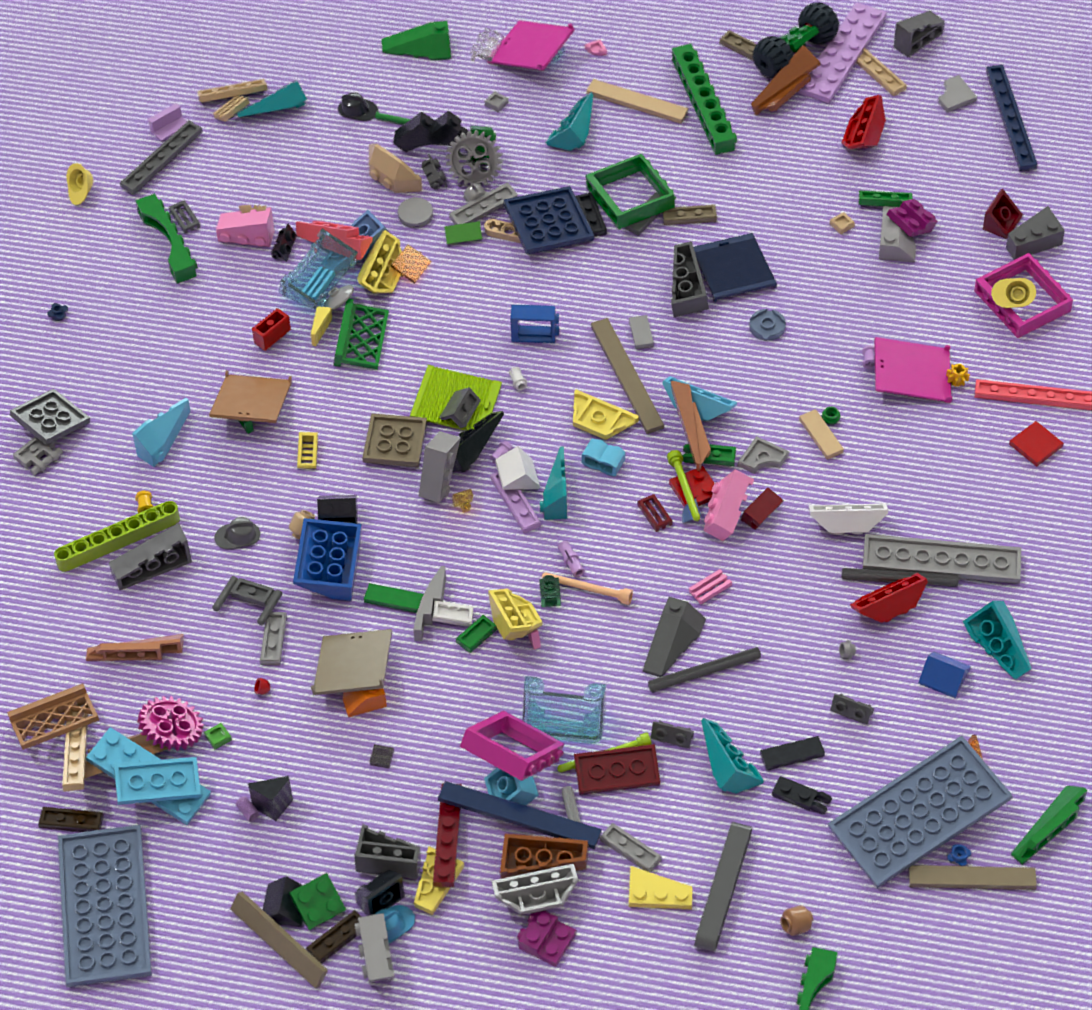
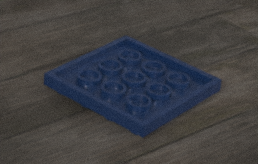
M571 186L503 200L505 210L526 255L594 241V234Z

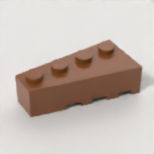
M505 833L500 877L503 879L574 864L576 871L587 870L588 841Z

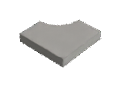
M960 75L944 80L946 91L938 97L939 104L946 112L977 101V96Z
M756 436L738 461V466L751 473H756L764 467L773 466L781 468L789 456V451Z

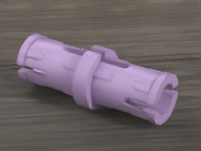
M568 541L561 542L558 545V549L564 557L565 565L569 566L574 577L582 576L585 570L579 562V556L572 550Z

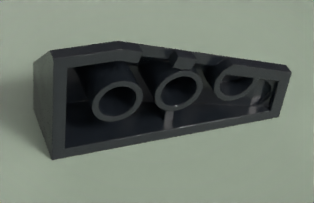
M503 411L490 413L473 425L474 429H469L459 434L461 439L452 472L461 471L463 473L471 468V464L477 460L504 416Z

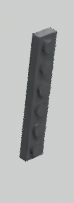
M188 120L120 182L121 188L133 195L137 193L203 132L202 127Z

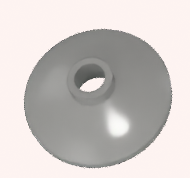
M346 285L339 289L337 287L333 288L329 292L330 296L327 298L324 307H330L332 310L340 307L353 294V286Z

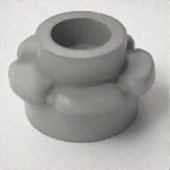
M850 640L840 643L839 653L841 658H847L848 660L855 655L856 648Z

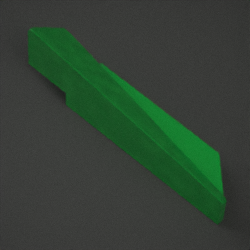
M1066 786L1011 852V856L1023 865L1071 824L1078 816V806L1085 801L1087 789L1084 787Z

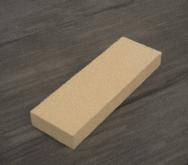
M816 409L799 416L800 422L827 460L844 452L843 447Z

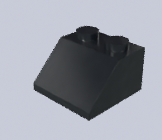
M391 870L378 874L373 881L367 885L360 886L355 892L356 903L367 916L375 915L382 909H388L405 898L402 876Z

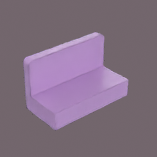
M177 103L148 118L150 131L161 142L170 138L187 122L182 117L181 108Z

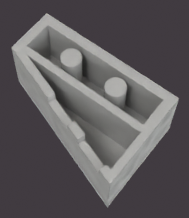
M384 914L358 918L359 923L355 924L356 935L361 936L362 944L358 945L360 958L365 957L366 965L362 966L364 979L368 978L369 983L394 979L395 975Z

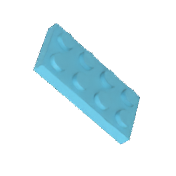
M197 757L114 764L118 805L201 797Z

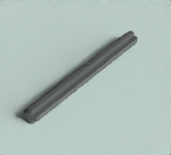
M842 568L841 574L842 579L894 582L918 573L927 578V585L958 586L959 583L958 575L856 568Z
M754 647L648 681V687L651 692L759 659L761 652L758 647Z

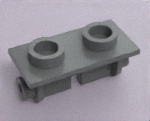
M427 154L429 160L423 161L421 167L427 176L431 188L436 190L442 184L447 188L448 186L445 182L447 178L444 172L439 170L441 167L439 161L436 158L433 159L430 154Z
M841 693L840 695L834 694L830 711L868 725L874 708L871 707V704L867 705L859 701L856 702L854 699L843 696Z
M661 720L659 722L653 721L650 739L690 748L694 731L691 728L674 727L672 724L664 723Z

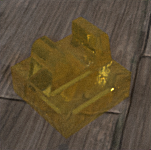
M468 489L453 494L452 503L454 507L460 506L463 513L470 511V502L473 500L472 490Z

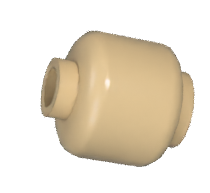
M301 510V512L294 513L289 524L293 537L300 539L304 518L315 519V515L309 511Z

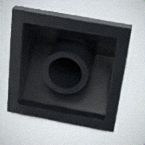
M289 776L248 783L251 802L254 807L274 821L278 820L293 801Z
M287 876L269 883L262 910L278 925L302 927L303 919L289 892L302 886V884Z

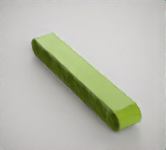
M166 501L57 548L54 551L57 568L63 572L70 571L176 525L180 521L177 504L173 501Z

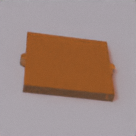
M407 244L390 267L399 272L402 277L415 284L432 261L422 255L421 251H417Z

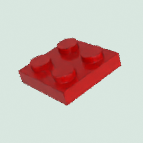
M701 466L699 471L693 469L686 472V479L698 506L708 503L712 498V487L715 483L704 466ZM678 476L669 479V485L685 507L687 501Z

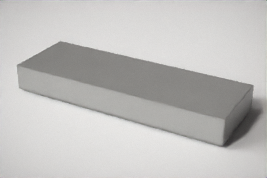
M271 612L265 622L260 665L280 666L287 620L286 612Z
M614 823L600 836L601 842L644 871L651 873L662 860L660 854Z

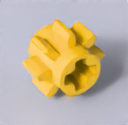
M952 364L951 369H947V382H951L955 387L964 386L965 381H969V368H965L962 364Z

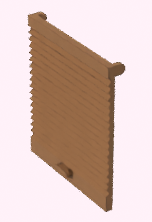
M226 370L225 379L209 417L276 423L292 384V376H289L287 380L230 375L229 371Z

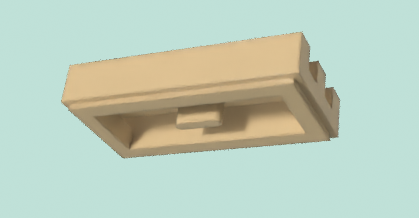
M240 95L235 96L213 113L214 118L226 122L250 103L247 97L244 98V96L240 97Z

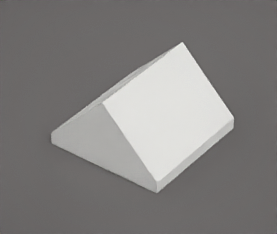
M519 446L495 460L503 490L540 488L533 460Z

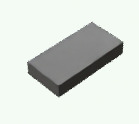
M647 315L630 317L629 324L635 349L654 347Z

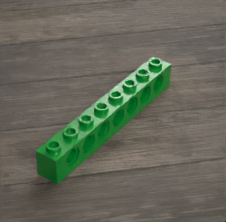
M691 43L673 47L672 62L714 154L718 155L735 151V143H737L736 133L732 132L731 123L729 120L727 121L725 110L720 106V99L718 96H715L714 86L709 83L708 73L704 72V65L702 61H699L697 50H694Z

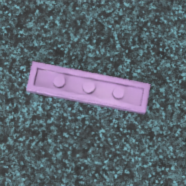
M498 472L491 474V481L523 533L541 527L540 520L521 489L503 490Z

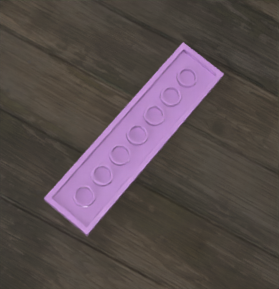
M856 2L840 25L837 35L827 44L819 56L818 60L821 65L808 73L811 81L800 89L798 93L830 103L856 64L857 58L861 56L863 49L868 46L886 19L887 12Z

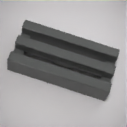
M185 200L169 206L170 213L184 234L188 233L187 230L193 231L194 227H197V229L201 227L200 222ZM183 206L193 223H190L180 207ZM175 209H177V211L179 212V214L181 215V217H182L183 220L185 221L186 226H185V224L183 223V221L181 220V218L179 217V215L177 214V212L175 211Z

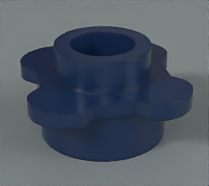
M53 303L51 305L52 308L47 312L48 317H52L55 321H61L66 317L68 306Z

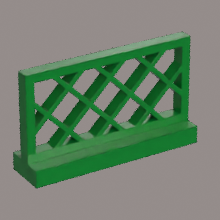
M349 298L345 304L333 366L341 367V363L378 370L389 310L354 304V299ZM355 311H363L366 315L359 318ZM379 314L384 315V318L377 321L373 316ZM369 318L373 324L366 326L363 321ZM359 323L363 329L356 332L352 326ZM375 327L381 331L376 335L371 331ZM367 332L370 338L364 341L360 335ZM357 338L360 343L354 346L350 340ZM374 341L378 347L371 349L368 344ZM364 346L368 352L361 355L357 349ZM354 352L357 357L352 359L347 358L346 355ZM372 355L375 363L368 362L365 358Z

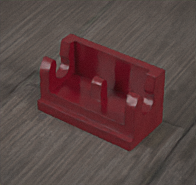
M767 487L744 510L740 520L756 530L784 500Z

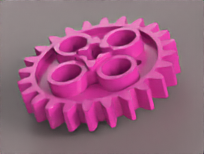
M162 696L161 700L155 697L154 702L148 700L147 704H143L137 723H139L138 729L142 730L141 735H147L146 741L153 740V746L160 744V749L167 746L169 751H171L172 747L179 751L180 747L186 750L187 746L193 747L194 742H198L203 731V718L198 717L200 712H193L194 706H187L188 702L182 704L180 698L174 701L172 696L169 700Z

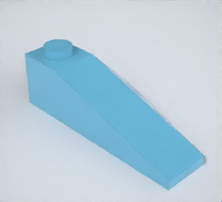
M184 398L172 405L165 414L160 412L153 421L148 419L132 433L136 453L139 458L153 467L164 460L191 411L189 399Z

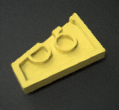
M428 846L421 880L419 881L414 899V906L433 915L450 888L433 887L436 849ZM458 859L456 860L455 880L465 867L464 862Z
M630 866L629 907L692 909L693 887Z

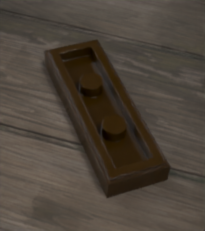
M42 807L38 826L39 828L77 832L101 830L104 814L103 812Z
M354 910L308 945L306 950L322 964L357 937L355 924L359 923L358 918L361 916Z

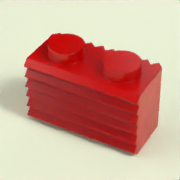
M279 308L270 312L268 317H265L255 327H252L254 344L266 351L291 330L290 317Z

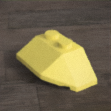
M386 230L382 232L369 251L357 277L360 285L374 294L392 293L405 266L400 248V239Z
M509 589L488 590L493 622L504 640L523 638L542 626L543 622L531 602L519 595L512 594V591Z

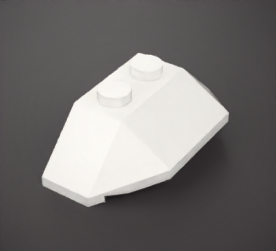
M886 503L809 505V512L829 533L842 535L852 532L853 534L860 535L864 532H869L888 514V508Z

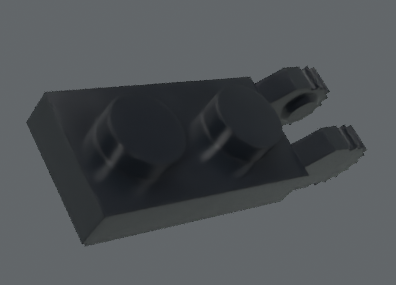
M782 776L779 777L772 791V796L821 814L826 813L827 807L817 801L826 804L832 801V797L825 792H818L815 789Z

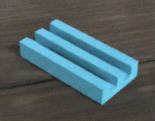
M319 267L301 291L302 297L317 301L336 276L333 270L329 272V269L325 268L324 270L323 267Z

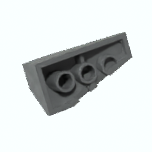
M668 597L649 649L643 672L662 677L676 662L681 653L688 649L693 640L700 636L706 618L687 601Z

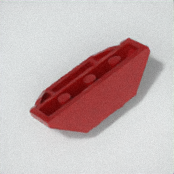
M880 94L865 98L863 104L852 115L841 142L843 146L848 149H865L878 145L886 123L883 100Z
M918 573L913 574L911 577L894 581L858 598L850 606L858 613L878 622H889L892 618L906 614L909 610L916 607L928 583L927 578Z

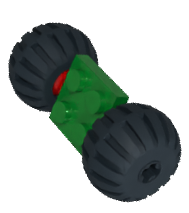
M822 2L807 5L799 15L798 26L789 29V33L780 37L768 36L756 44L753 50V61L756 68L764 76L774 78L782 68L789 64V60L794 56L792 50H796L807 41L813 44L830 42L839 30V19L836 13H834V10L829 5Z

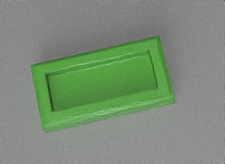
M480 221L444 226L447 244L482 239Z

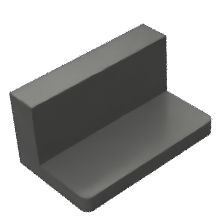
M470 387L455 391L439 418L441 420L451 418L460 428L466 427L481 399Z

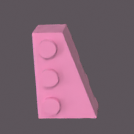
M271 207L266 208L265 211L258 212L254 209L250 213H242L241 211L222 213L216 228L219 242L270 247L275 232Z

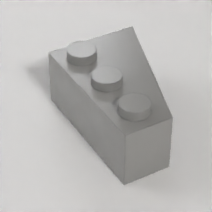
M439 431L425 446L419 497L440 503L444 497L448 496L450 491L449 483L461 437Z

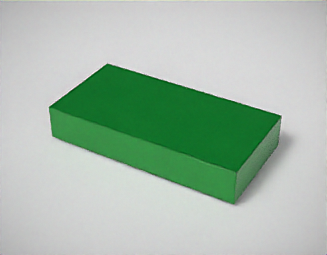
M482 615L456 638V643L471 653L497 630L495 623Z

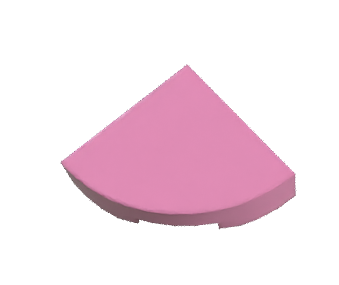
M601 40L585 44V49L589 53L598 56L607 55V50Z
M536 629L528 634L533 649L541 648L539 632Z

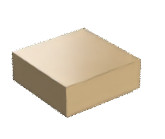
M845 212L830 219V225L839 234H843L855 227V222Z

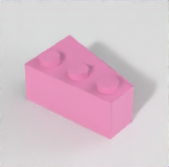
M735 469L720 482L714 484L712 487L713 495L708 503L709 511L704 519L705 532L721 541H724L733 534L741 514L739 507L742 500L746 501L748 497L745 492L747 487L753 484V478Z

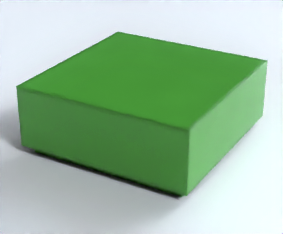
M222 723L204 732L206 739L214 750L232 741L231 735Z

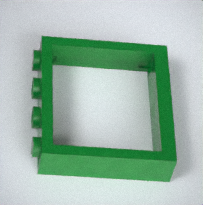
M642 153L585 175L587 190L592 192L594 199L618 230L675 208L676 196L674 195V190L668 187L666 180L660 177L658 170L651 166V162ZM641 172L661 197L622 212L602 186Z

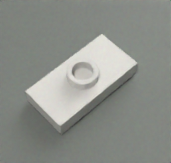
M435 600L432 621L471 626L473 606Z

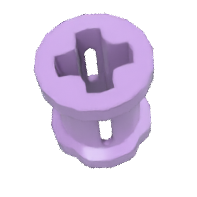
M868 345L862 349V354L864 355L863 367L868 370H874V345Z

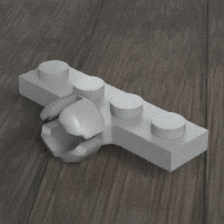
M508 182L490 192L485 191L479 184H473L475 189L469 186L464 191V199L467 201V204L449 213V218L455 225L475 222L503 207L504 199L518 197V194Z

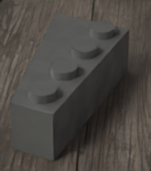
M692 241L674 245L671 299L673 317L708 310L707 294Z

